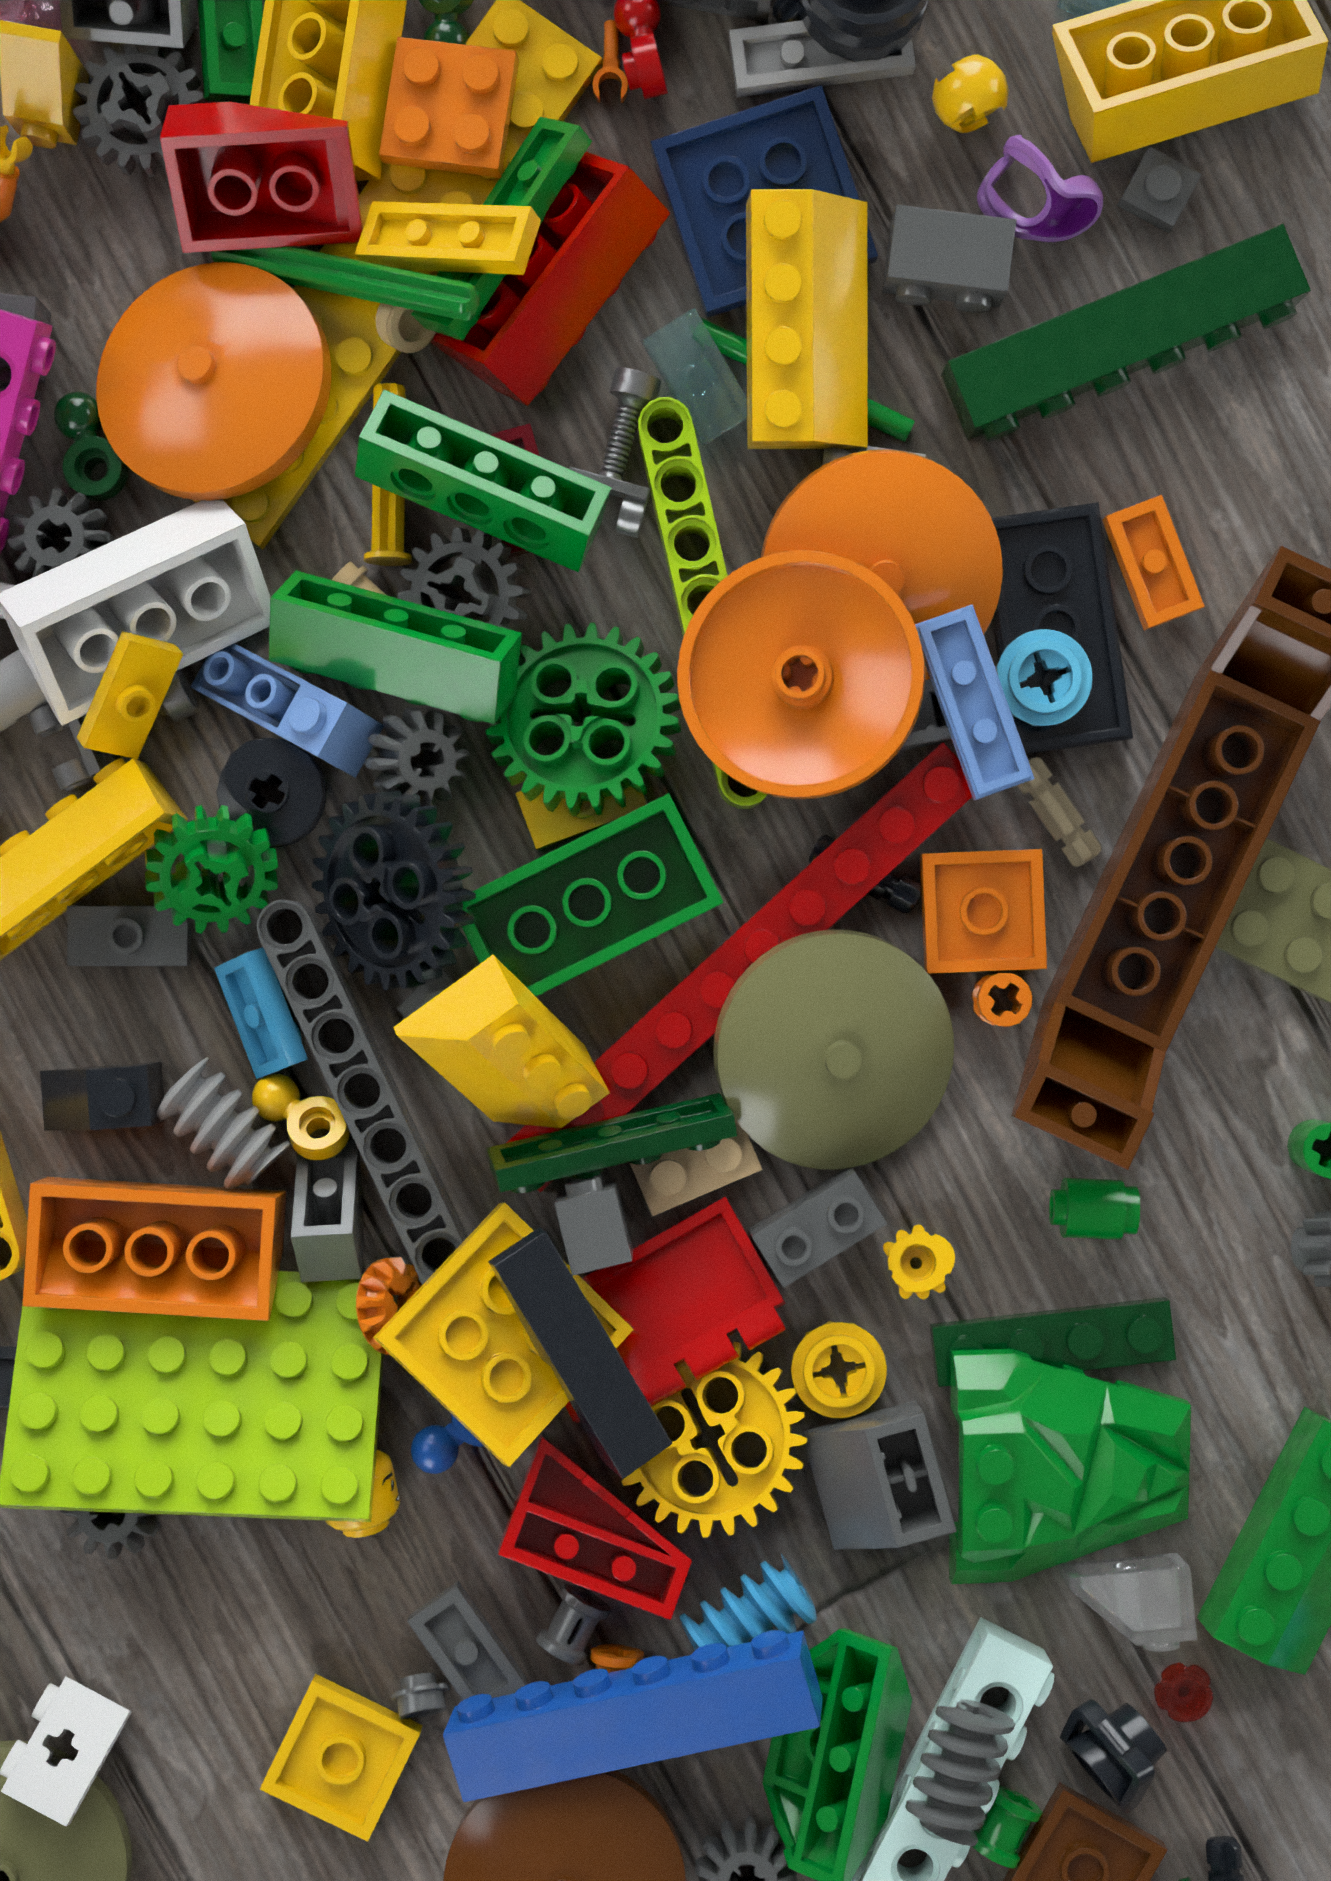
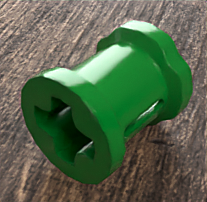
M999 1785L998 1794L986 1815L984 1824L979 1831L974 1830L977 1834L978 1843L972 1847L981 1855L999 1865L1012 1869L1017 1868L1020 1861L1017 1851L1031 1822H1038L1043 1812L1029 1798Z

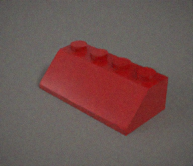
M585 152L578 163L576 171L566 181L539 226L525 274H508L502 279L482 310L479 320L469 330L463 341L436 332L430 343L495 391L528 406L534 397L547 386L551 374L571 347L582 339L588 324L605 301L618 290L622 278L642 251L653 243L657 231L668 218L670 212L629 166Z

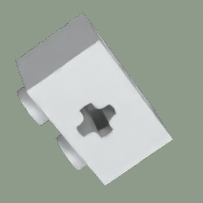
M66 1676L60 1687L50 1683L31 1717L40 1722L28 1744L18 1739L0 1769V1775L8 1778L1 1792L64 1826L70 1825L132 1711ZM67 1730H70L75 1734L71 1745L79 1750L77 1757L74 1760L62 1759L58 1766L54 1765L50 1761L54 1751L46 1746L48 1739L51 1736L62 1737Z

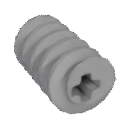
M206 1057L192 1067L170 1088L164 1096L156 1115L160 1120H165L180 1114L173 1133L177 1137H183L192 1132H197L190 1151L194 1155H198L210 1149L214 1150L207 1163V1169L210 1172H216L227 1166L231 1167L223 1184L227 1189H233L245 1183L249 1185L289 1148L291 1143L286 1141L272 1148L268 1145L276 1127L271 1123L254 1130L251 1126L259 1110L254 1106L237 1113L234 1109L242 1092L237 1089L221 1096L218 1090L226 1075L221 1071L208 1078H204L201 1074L209 1060V1057Z

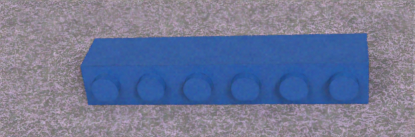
M771 1630L757 1635L748 1643L726 1647L723 1643L707 1644L696 1649L688 1656L667 1660L664 1656H652L637 1662L632 1668L610 1673L606 1669H592L578 1675L573 1681L550 1685L545 1681L533 1682L521 1687L513 1694L492 1698L489 1694L474 1695L454 1706L444 1730L443 1738L463 1802L818 1728L820 1727L823 1697L804 1631L786 1634L782 1630Z

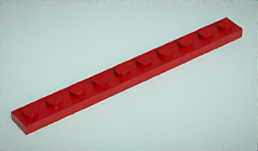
M944 742L940 743L594 1061V1064L610 1094L562 1128L524 1125L506 1143L626 1115L715 1033L722 1006L730 990L754 961L771 948L788 939L806 933L828 930L972 798L960 761ZM554 1180L545 1182V1184L537 1190L539 1192H542Z

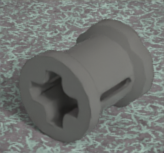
M564 1584L559 1594L563 1600L548 1629H541L536 1637V1641L551 1655L567 1663L579 1666L583 1665L587 1657L584 1648L599 1620L607 1619L611 1608L607 1603L586 1589L576 1585Z

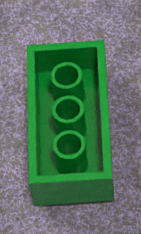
M668 793L472 891L476 893V899L463 902V910L474 918V924L465 925L462 928L480 964L494 955L537 997L724 902Z

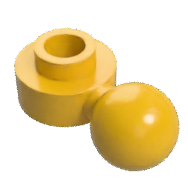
M282 1074L267 1075L256 1083L252 1092L253 1107L256 1106L259 1110L258 1114L266 1120H287V1131L291 1145L299 1155L310 1160H325L342 1151L348 1142L350 1130L334 1099L325 1096H313L301 1101L299 1089L295 1082ZM317 1129L329 1131L322 1138L315 1139L310 1137L312 1132Z

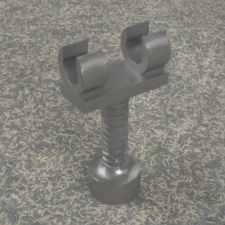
M617 367L609 392L617 397L620 407H617L618 412L615 415V424L612 426L614 430H611L610 434L612 436L609 437L610 442L607 444L609 447L606 448L607 453L604 456L606 459L603 460L605 465H602V471L599 474L574 467H569V469L612 487L610 495L624 498L616 525V532L638 538L650 496V488L625 482L621 475L625 473V464L628 462L626 458L630 455L628 453L631 451L629 446L633 444V435L636 432L634 429L637 428L636 423H638L637 417L640 416L639 412L650 401L658 397L662 381L651 374L639 370Z
M180 670L175 672L156 716L159 717L160 714H167L175 722L199 712L193 691ZM49 704L27 715L36 736L41 734L42 737H46L70 727L78 745L81 757L69 760L52 769L60 791L65 789L68 792L94 781V776L107 766L101 751L84 748L77 739L85 715L63 726L56 718Z

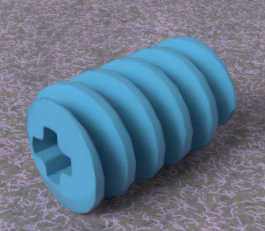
M782 1553L784 1569L780 1572L766 1561L760 1563L764 1580L760 1585L745 1573L740 1576L744 1594L740 1598L725 1586L721 1588L720 1594L723 1609L720 1611L715 1609L706 1600L701 1601L699 1604L703 1622L697 1624L685 1613L679 1615L682 1627L695 1650L712 1643H723L726 1647L748 1643L757 1635L774 1630L773 1627L786 1632V1634L794 1633L797 1628L793 1614L798 1615L808 1624L817 1621L815 1606L809 1593Z

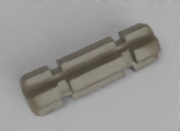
M1040 757L1030 759L1029 764L1035 779L1019 784L1017 787L1023 795L1029 792L1033 799L1028 803L1055 842L1059 839L1063 841L1065 846L1061 848V851L1070 864L1078 867L1087 863L1102 850L1101 843L1091 829L1086 832L1084 831L1081 824L1085 820L1059 782L1054 785L1050 782L1048 778L1053 774L1043 759Z

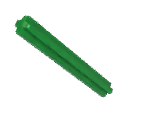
M296 247L211 251V257L214 262H233L254 266L273 274L285 283L463 321L473 319L480 304V293L475 291V287L471 283Z

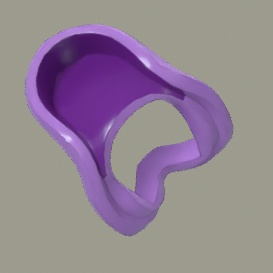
M1020 134L1012 136L1006 141L1002 152L1004 157L1000 158L989 170L977 192V202L985 216L1017 219L1014 237L1042 242L1064 241L1083 233L1097 221L1103 208V193L1091 177L1077 175L1063 180L1047 157L1034 144L1022 138ZM1015 159L1036 173L1046 190V203L1041 212L1033 218L1022 217L1014 212L993 188Z

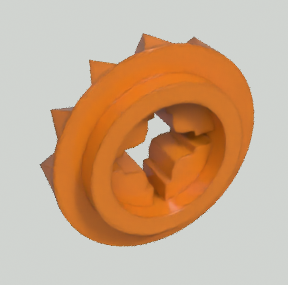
M402 1257L383 1258L372 1263L362 1275L357 1289L356 1313L360 1329L367 1342L375 1350L385 1355L390 1354L373 1337L397 1313L398 1308L400 1309L422 1286V1283L418 1281L419 1277L414 1266L405 1264ZM392 1295H399L397 1304L393 1300L394 1297Z

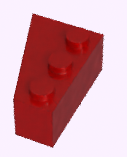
M540 1435L499 1544L498 1555L671 1620L692 1560L543 1435Z

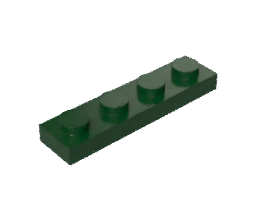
M716 1093L487 1147L486 1150L490 1170L499 1192L528 1193L541 1188L545 1182L568 1176L575 1179L591 1178L600 1174L606 1167L626 1162L634 1165L649 1164L659 1160L664 1153L685 1148L693 1151L711 1149L720 1144L721 1140L737 1136L734 1113L721 1094Z
M1165 1297L929 1324L935 1378L938 1387L951 1386V1351L1014 1349L1029 1354L1032 1360L1061 1369L1065 1364L1082 1369L1083 1371L1176 1360L1170 1300Z

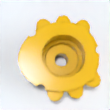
M917 1224L913 1227L911 1234H908L905 1230H899L896 1233L895 1243H884L883 1251L888 1257V1270H891V1277L899 1286V1294L903 1299H908L912 1293H916L920 1299L924 1300L928 1298L931 1289L937 1293L945 1291V1275L951 1274L955 1263V1253L952 1245L944 1237L937 1234L931 1236L922 1225ZM914 1257L918 1258L921 1262L918 1269H914L910 1265V1261Z

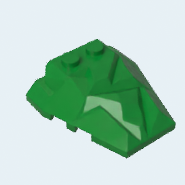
M1014 1349L951 1351L950 1408L959 1424L958 1522H954L957 1532L949 1534V1580L951 1584L1012 1582L1188 1519L1191 1404L1187 1400L1120 1380H1116L1113 1384L1085 1376L1082 1369L1064 1364L1061 1369L1032 1360L1029 1354Z

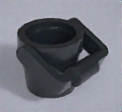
M1089 1699L1071 1712L1060 1735V1739L1068 1746L1073 1756L1096 1785L1118 1807L1120 1806L1126 1814L1131 1812L1141 1802L1154 1778L1155 1771L1153 1766L1167 1751L1165 1744L1153 1728L1128 1703H1125L1108 1715L1095 1700ZM1086 1724L1089 1727V1729L1085 1732H1082Z

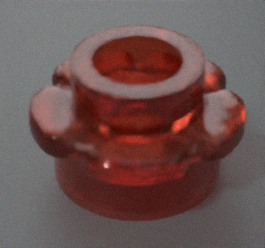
M1181 1662L1171 1664L1161 1672L1162 1680L1154 1688V1698L1158 1707L1162 1710L1166 1709L1168 1716L1178 1722H1192L1205 1716L1214 1698V1694L1209 1687L1211 1679L1207 1672L1198 1665L1192 1664L1187 1667ZM1186 1686L1189 1688V1693L1182 1697L1178 1691L1181 1687Z

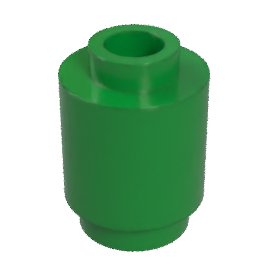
M1064 1177L1060 1189H1051L1050 1224L1059 1225L1063 1238L1121 1240L1123 1234L1136 1235L1140 1223L1139 1190L1136 1186H1125L1122 1180Z

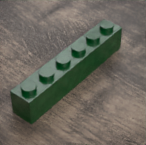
M1283 223L948 360L941 373V377L967 440L984 434L987 442H990L1018 430L1021 427L1018 420L1031 414L1040 412L1042 419H1047L1069 410L1076 405L1073 398L1093 389H1095L1098 397L1117 391L1131 382L1129 374L1150 366L1152 373L1157 374L1173 368L1187 359L1185 351L1205 344L1208 352L1231 344L1242 337L1239 330L1259 321L1263 329L1276 326L1297 314L1295 306L1311 289Z

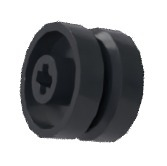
M798 0V13L809 35L829 53L852 61L879 60L901 50L920 30L929 0Z

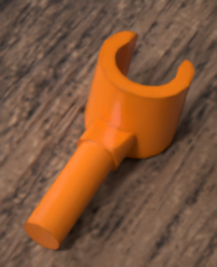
M614 20L604 22V58L602 59V68L597 71L592 83L594 97L599 103L600 85L604 80L610 78L616 79L622 86L621 103L628 96L627 77L620 70V60L618 58L619 29Z

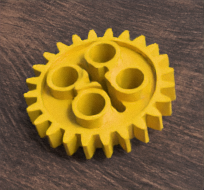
M735 1341L733 1345L739 1357L699 1380H696L686 1361L678 1365L677 1368L687 1385L685 1388H690L694 1393L707 1424L710 1427L719 1425L723 1427L725 1435L718 1439V1445L738 1478L737 1485L730 1486L727 1483L717 1458L710 1447L698 1448L695 1438L702 1434V1430L682 1396L683 1389L651 1407L655 1415L667 1406L678 1409L685 1421L682 1435L677 1440L672 1441L673 1444L621 1481L623 1486L641 1482L644 1490L636 1501L638 1507L654 1499L660 1503L655 1516L656 1522H662L672 1512L678 1514L677 1530L682 1534L688 1529L693 1519L699 1520L700 1530L705 1538L711 1535L714 1521L721 1520L728 1536L735 1534L736 1516L740 1514L752 1527L758 1525V1514L755 1506L760 1503L766 1509L775 1512L779 1506L771 1493L774 1488L790 1493L795 1488L783 1475L785 1469L794 1470L803 1469L804 1463L801 1460L790 1455L791 1447L808 1443L807 1437L791 1433V1425L806 1417L805 1412H787L785 1404L796 1395L795 1388L778 1392L774 1385L779 1380L783 1371L780 1368H775L763 1375L759 1369L764 1354L760 1352L751 1356L746 1363L740 1361L741 1343ZM722 1377L731 1380L738 1391V1401L735 1407L726 1413L714 1411L706 1399L709 1385L715 1379ZM745 1432H755L766 1443V1457L757 1467H746L735 1456V1442ZM691 1461H701L707 1464L712 1471L713 1485L705 1495H693L683 1486L682 1472Z

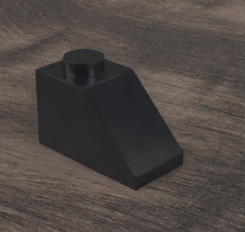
M162 1062L40 1071L44 1131L143 1127L166 1121V1119L160 1120L156 1115L164 1098Z

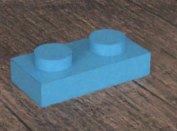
M263 947L246 952L214 967L256 1079L308 1059L302 1044L300 1030L293 1021L280 987V982Z

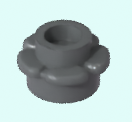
M420 1673L400 1679L401 1690L391 1694V1700L396 1702L398 1706L399 1719H415L435 1715L447 1710L444 1692L449 1691L450 1686L447 1683L437 1684L435 1673Z

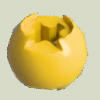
M978 54L967 56L953 63L954 71L941 81H938L936 78L933 86L932 101L936 114L945 125L961 133H968L989 123L986 116L993 113L999 107H1002L1004 110L1007 106L1009 88L1005 74L995 62Z

